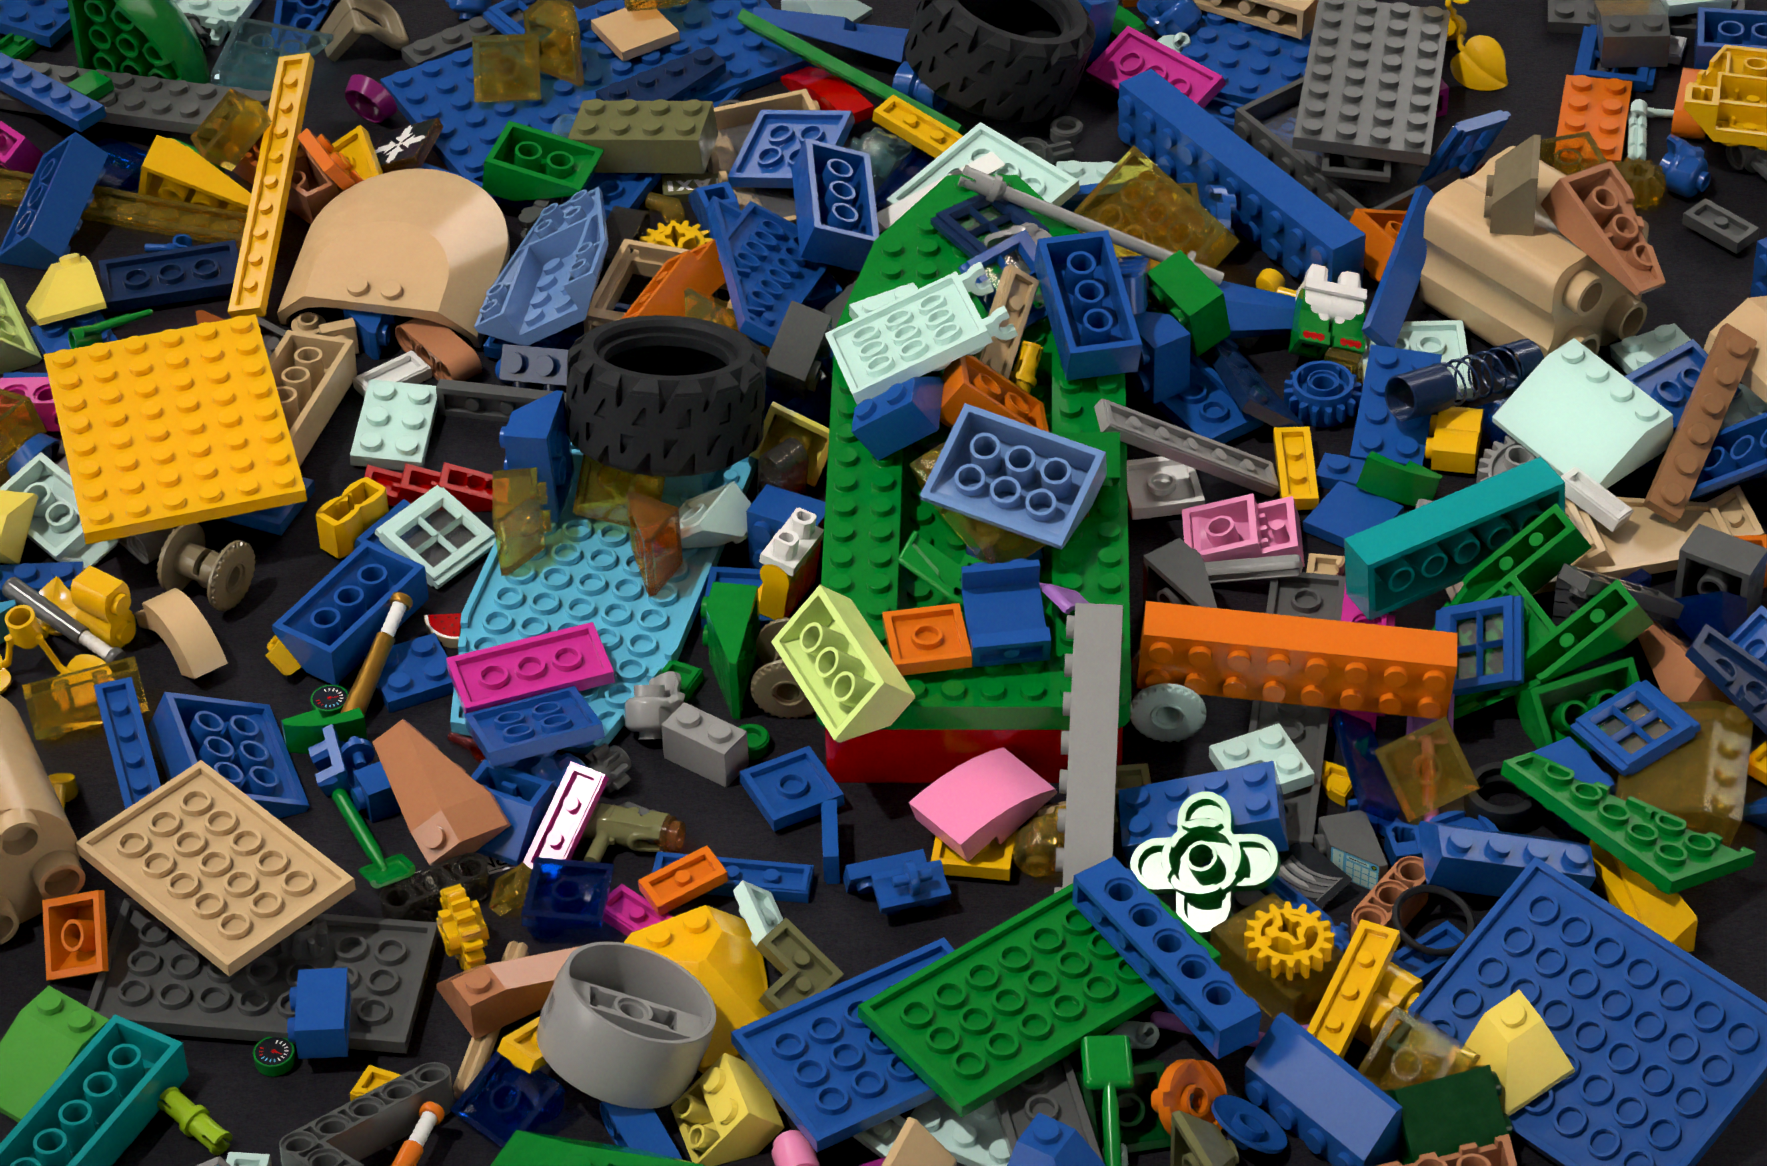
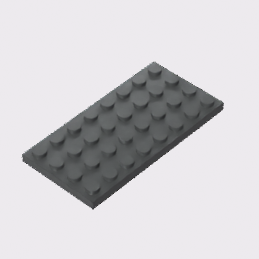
M1318 0L1292 149L1429 166L1451 10H1442L1436 6H1410L1403 2Z
M124 898L108 944L109 971L98 973L87 1007L108 1019H111L116 1014L161 1034L258 1042L266 1037L288 1039L287 1021L289 1017H295V1012H291L289 993L290 987H297L298 970L347 967L352 994L349 1049L407 1054L437 944L439 930L437 922L321 913L316 917V920L320 918L326 919L329 946L321 947L317 957L310 960H295L291 950L282 953L279 942L229 977L137 901Z

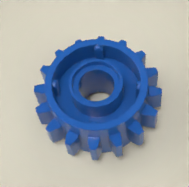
M1323 360L1312 361L1300 366L1295 372L1292 371L1290 373V380H1285L1283 402L1288 405V408L1302 423L1313 427H1333L1345 422L1350 416H1355L1356 408H1359L1362 384L1357 382L1356 374H1352L1349 369L1339 363Z

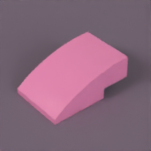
M1248 494L1182 509L1184 542L1192 549H1196L1204 562L1297 554L1301 557L1303 567H1305L1300 517L1293 496L1257 504L1254 494Z
M1002 747L974 757L952 769L920 792L909 804L917 821L969 862L993 839L1001 845L1054 797L1057 791L1052 785Z

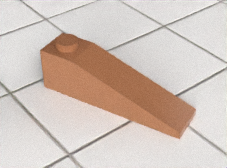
M1650 617L1654 624L1637 637L1661 692L1691 717H1695L1704 724L1742 713L1743 711L1685 656L1689 649L1686 647V644Z
M579 947L472 967L437 983V990L474 1040L541 1010L548 998L558 971L569 955Z

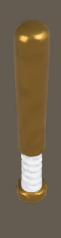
M394 592L391 595L390 604L392 606L381 628V632H377L341 713L360 707L363 715H365L395 642L394 634L399 627L404 612L412 607L413 600L407 594Z

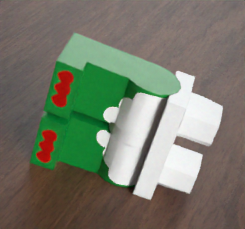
M1312 264L1306 272L1304 281L1296 291L1289 354L1320 359L1324 354V361H1332L1354 367L1365 353V339H1363V332L1361 330L1365 317L1367 289L1361 288L1359 273L1342 272L1338 277V283L1327 281L1328 269L1325 266ZM1302 343L1310 344V345H1315V346H1313V347H1305V346L1302 345ZM1336 350L1344 351V352H1349V353H1347V354H1339V353L1336 352Z

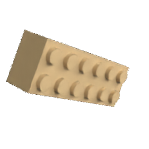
M287 330L269 358L299 468L353 383V378L357 376L354 340Z

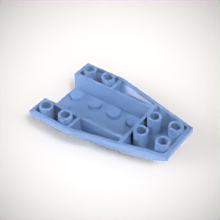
M600 187L590 191L581 190L575 193L569 201L560 205L553 203L542 210L535 224L494 284L486 292L485 300L479 310L480 313L474 326L478 333L518 345L529 346L586 319L609 244L603 192Z

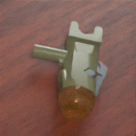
M625 802L619 806L597 803L578 844L585 845L588 839L593 840L584 858V863L590 868L598 867L608 845H617L640 852L679 853L685 841L686 824L683 821H678L676 816H672L669 813L658 812L653 809L649 810L631 802Z

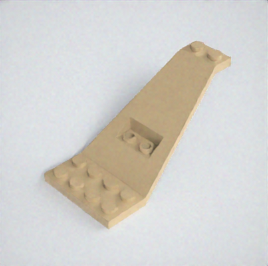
M1740 485L1708 502L1688 501L1681 519L1674 524L1643 506L1645 498L1617 497L1632 508L1634 512L1627 522L1613 532L1565 496V514L1592 546V548L1570 565L1617 579L1677 570L1679 551L1698 524L1732 536L1766 535ZM1557 576L1533 595L1555 591ZM1463 582L1445 588L1451 602L1463 587Z

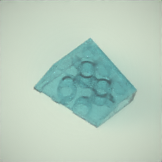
M238 17L211 72V84L272 92L279 57L310 53L314 57L333 41V35Z

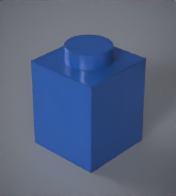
M380 761L353 771L355 788L351 789V796L358 811L364 809L372 823L401 813L399 804Z

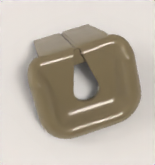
M341 0L319 31L326 55L334 62L362 34L371 35L389 47L400 51L402 47L409 45V37L400 15L384 0ZM363 14L374 18L381 24V26L375 24L367 17H365Z

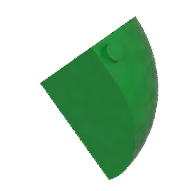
M67 0L79 68L100 69L114 73H130L131 75L146 77L155 76L162 79L185 80L201 84L210 83L208 63L202 44L191 23L173 0Z

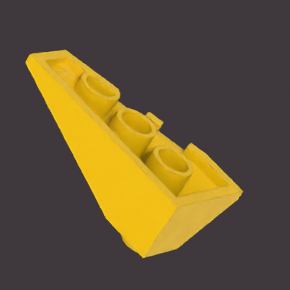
M156 135L141 167L137 203L168 215L179 217L181 212L197 214L196 217L200 221L208 222L210 217L223 219L229 226L245 228L251 193L190 147L181 144L175 139Z

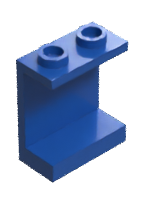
M1019 558L1010 562L995 564L977 562L970 566L961 567V593L967 636L972 653V667L1050 660L1051 635L1050 628L1046 627L1039 584V559L1027 560Z

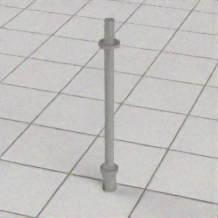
M965 165L962 171L963 175L973 178L975 181L960 176L959 187H964L984 195L989 202L993 203L994 200L1003 199L1086 233L1109 230L1113 244L1158 262H1163L1174 254V252L1009 187L1001 175L996 174L994 177L971 168L969 165ZM1190 251L1187 257L1214 284L1220 286L1224 273L1194 261L1196 252Z

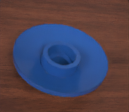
M1220 1095L1213 1101L1211 1105L1212 1113L1221 1127L1228 1133V1140H1232L1236 1147L1242 1150L1251 1148L1269 1154L1280 1153L1286 1147L1287 1137L1281 1126L1258 1106L1232 1095Z

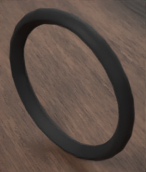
M1436 885L1411 887L1400 894L1392 907L1393 926L1396 930L1400 931V938L1408 946L1425 955L1434 957L1452 956L1476 928L1475 917L1469 905L1456 893L1444 887ZM1420 893H1435L1449 898L1460 907L1466 917L1468 926L1464 939L1457 945L1445 949H1435L1418 943L1408 935L1401 924L1400 911L1403 903L1408 898Z

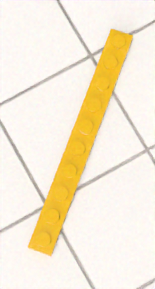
M310 53L283 56L278 59L228 308L231 318L256 314L257 317H264L266 315L299 145L297 136L302 130L315 63Z

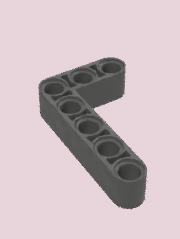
M438 1062L420 1065L288 1133L279 1142L282 1166H364L358 1161L413 1132L420 1119L419 1109L423 1103H437L443 1108L445 1115L453 1110L454 1102L450 1068L446 1064Z

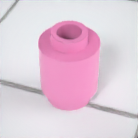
M789 1130L783 1132L774 1140L771 1154L775 1166H820L814 1148L800 1131Z

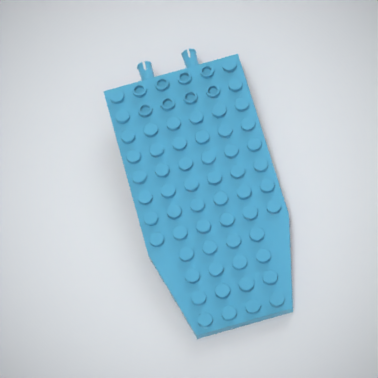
M571 443L575 476L559 523L517 520L515 518L514 505L512 504L461 613L458 655L593 622L614 670L615 683L579 692L602 722L605 738L594 740L595 742L588 747L574 748L571 746L559 750L587 755L597 746L600 747L604 743L608 745L625 725V702L627 699L634 697V685H649V681L662 673V669L668 661H677L679 659L702 599L705 596L710 567L717 566L725 547L724 544L719 547L654 550L651 542L686 500L735 481L746 496L758 467V459L749 456L725 469L694 476H648L624 472L605 466L580 452V449ZM454 688L450 719L451 732L471 736L466 729L464 711Z

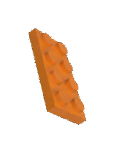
M1566 75L1552 165L1591 168L1612 161L1618 171H1620L1633 81H1624L1618 78H1594L1586 75Z

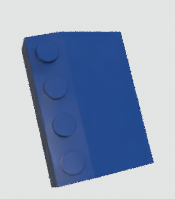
M164 692L149 724V729L168 781L202 760L277 819L307 812L309 808L308 800L270 705Z

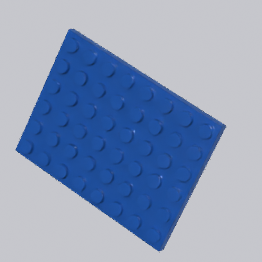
M1536 856L1381 1040L1385 1049L1431 1080L1466 1071L1468 1069L1460 1060L1458 1053L1483 1014L1517 990H1520L1544 1020L1574 1067L1575 1072L1509 1116L1512 1125V1135L1558 1166H1696L1767 1078V1003Z

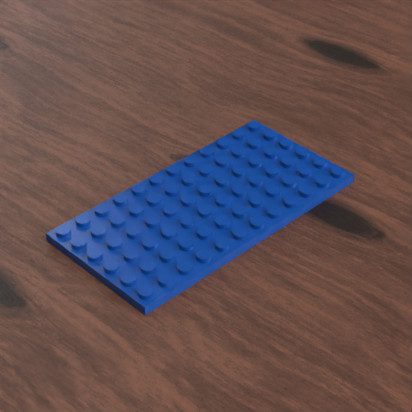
M604 0L595 5L580 9V11L593 20L645 0ZM648 0L679 30L680 41L624 62L591 30L590 24L586 26L585 30L535 53H526L509 38L503 36L485 41L465 50L456 51L451 55L433 61H427L422 65L398 71L393 75L381 78L380 81L381 85L393 96L398 110L411 125L435 119L424 140L451 172L483 183L484 161L509 120L568 138L582 101L596 99L595 91L605 88L612 83L635 76L642 71L665 64L670 60L690 54L698 49L709 46L726 62V73L697 92L688 91L683 95V101L696 99L699 101L715 102L725 98L733 89L743 88L744 93L781 79V76L802 68L817 66L747 30L738 22L737 16L742 8L752 14L754 7L773 9L766 0ZM561 17L546 20L554 27L566 22ZM538 24L526 29L533 36L546 31ZM788 32V33H790V34H792V35L798 37L799 39L805 41L800 35L795 34V33H792V32Z

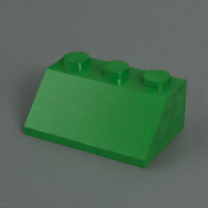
M1633 657L1602 663L1549 680L1532 688L1518 691L1519 693L1513 695L1522 728L1537 749L1570 736L1581 748L1591 752L1593 750L1571 732L1570 725L1575 723V719L1635 682L1640 681ZM1639 701L1622 712L1634 722L1649 713V709ZM1614 716L1598 727L1611 736L1627 725ZM1651 724L1643 730L1646 733L1655 731L1654 725ZM1636 733L1628 739L1638 737L1639 735Z

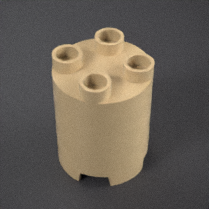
M0 695L1 945L16 934L19 924L43 912L42 900L77 894L85 883V873L79 862L80 855L77 853L75 844L77 842L76 835L17 709Z

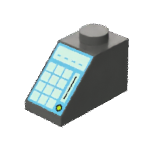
M1365 809L1319 817L1318 834L1313 835V847L1352 878L1351 883L1371 891L1387 873L1388 864Z

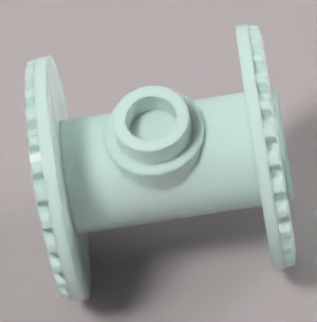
M1139 651L1132 662V676L1136 684ZM1171 683L1156 684L1142 689L1133 698L1130 719L1135 729L1147 738H1152L1154 741L1160 740V742H1180V740L1193 737L1203 727L1206 720V706L1203 699L1190 688Z

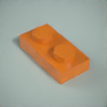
M708 845L639 879L638 885L640 892L660 917L728 882V874Z

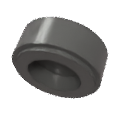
M1062 116L1050 123V139L1054 143L1067 140L1074 145L1083 138V124L1075 117Z

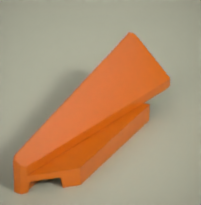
M715 239L691 251H685L668 259L621 319L654 315L682 317L689 315L726 282L721 262L718 260L719 254Z

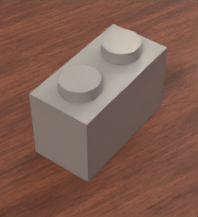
M684 702L661 724L664 758L727 788L739 776V771L744 770L749 765L747 731Z

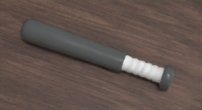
M11 577L3 584L2 593L9 600L15 599L16 605L30 606L38 619L59 631L76 644H82L89 650H92L93 653H96L105 660L110 669L118 668L124 661V650L119 647L112 648L89 632V628L71 617L19 578Z

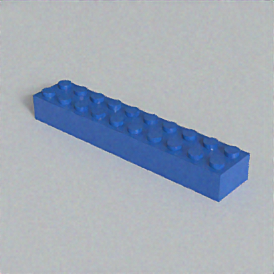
M1149 69L1119 83V125L1117 131L1118 137L1124 143H1127L1152 164H1158V169L1164 175L1170 177L1199 201H1201V198H1208L1209 192L1204 191L1207 185L1225 186L1228 194H1235L1237 202L1236 212L1234 215H1231V227L1301 282L1304 281L1309 267L1312 264L1325 266L1328 269L1327 281L1338 283V277L1342 272L1359 273L1361 288H1363L1366 239L1364 232L1154 70Z

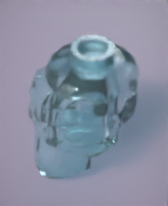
M873 128L871 132H865L860 139L853 137L847 148L869 153L873 178L878 175L886 179L895 162L900 161L911 153L913 145L898 138L896 135L885 133L881 128Z

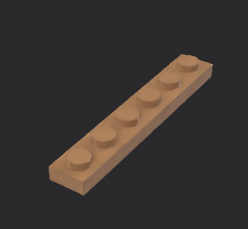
M1728 323L1719 329L1643 503V506L1673 524L1682 517L1757 344L1755 339Z

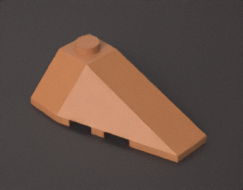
M1609 161L1560 178L1541 202V206L1558 230L1636 296L1663 287L1666 281L1653 247L1646 243L1642 230L1645 224L1642 216H1636L1632 205L1635 199L1632 189L1613 162Z
M402 719L373 741L409 831L429 865L451 870L511 826L493 793L485 786L476 782L466 773V770L451 761L438 750L435 744L406 720Z

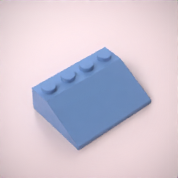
M965 403L919 497L922 501L1062 550L1092 507L1106 478V452Z

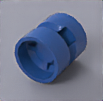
M904 61L899 66L894 76L892 88L941 113L948 101L925 85L919 79L918 74L911 69L908 61Z

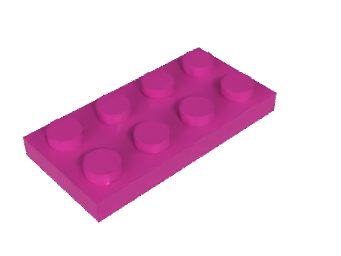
M1127 26L1085 71L1091 81L1119 95L1120 82L1152 69L1203 109L1226 85L1222 75L1130 26Z
M593 622L446 658L447 669L464 714L575 686L578 691L615 683L614 670Z

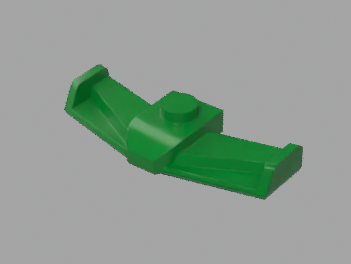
M915 530L910 535L896 560L946 596L947 604L960 603L961 611H964L961 593V567L984 562L965 554L960 564H957L921 538ZM1041 591L1043 611L1045 613L1051 599Z

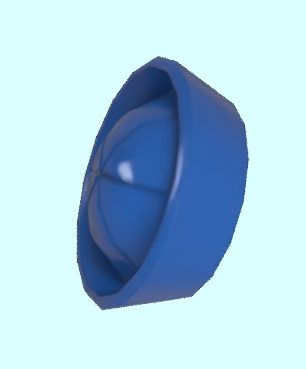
M38 433L31 437L9 460L6 469L10 477L14 476L40 452L50 460H53L61 446L60 440L45 433Z

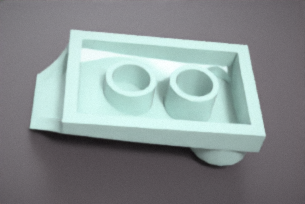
M42 452L0 487V490L34 493L38 496L27 537L58 562L83 561L85 569L89 565L94 567L117 546V539L86 545L71 476Z

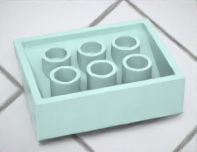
M1575 338L1548 354L1492 416L1494 424L1537 458L1541 456L1559 476L1564 475L1573 467H1578L1605 489L1667 450L1673 437V414Z

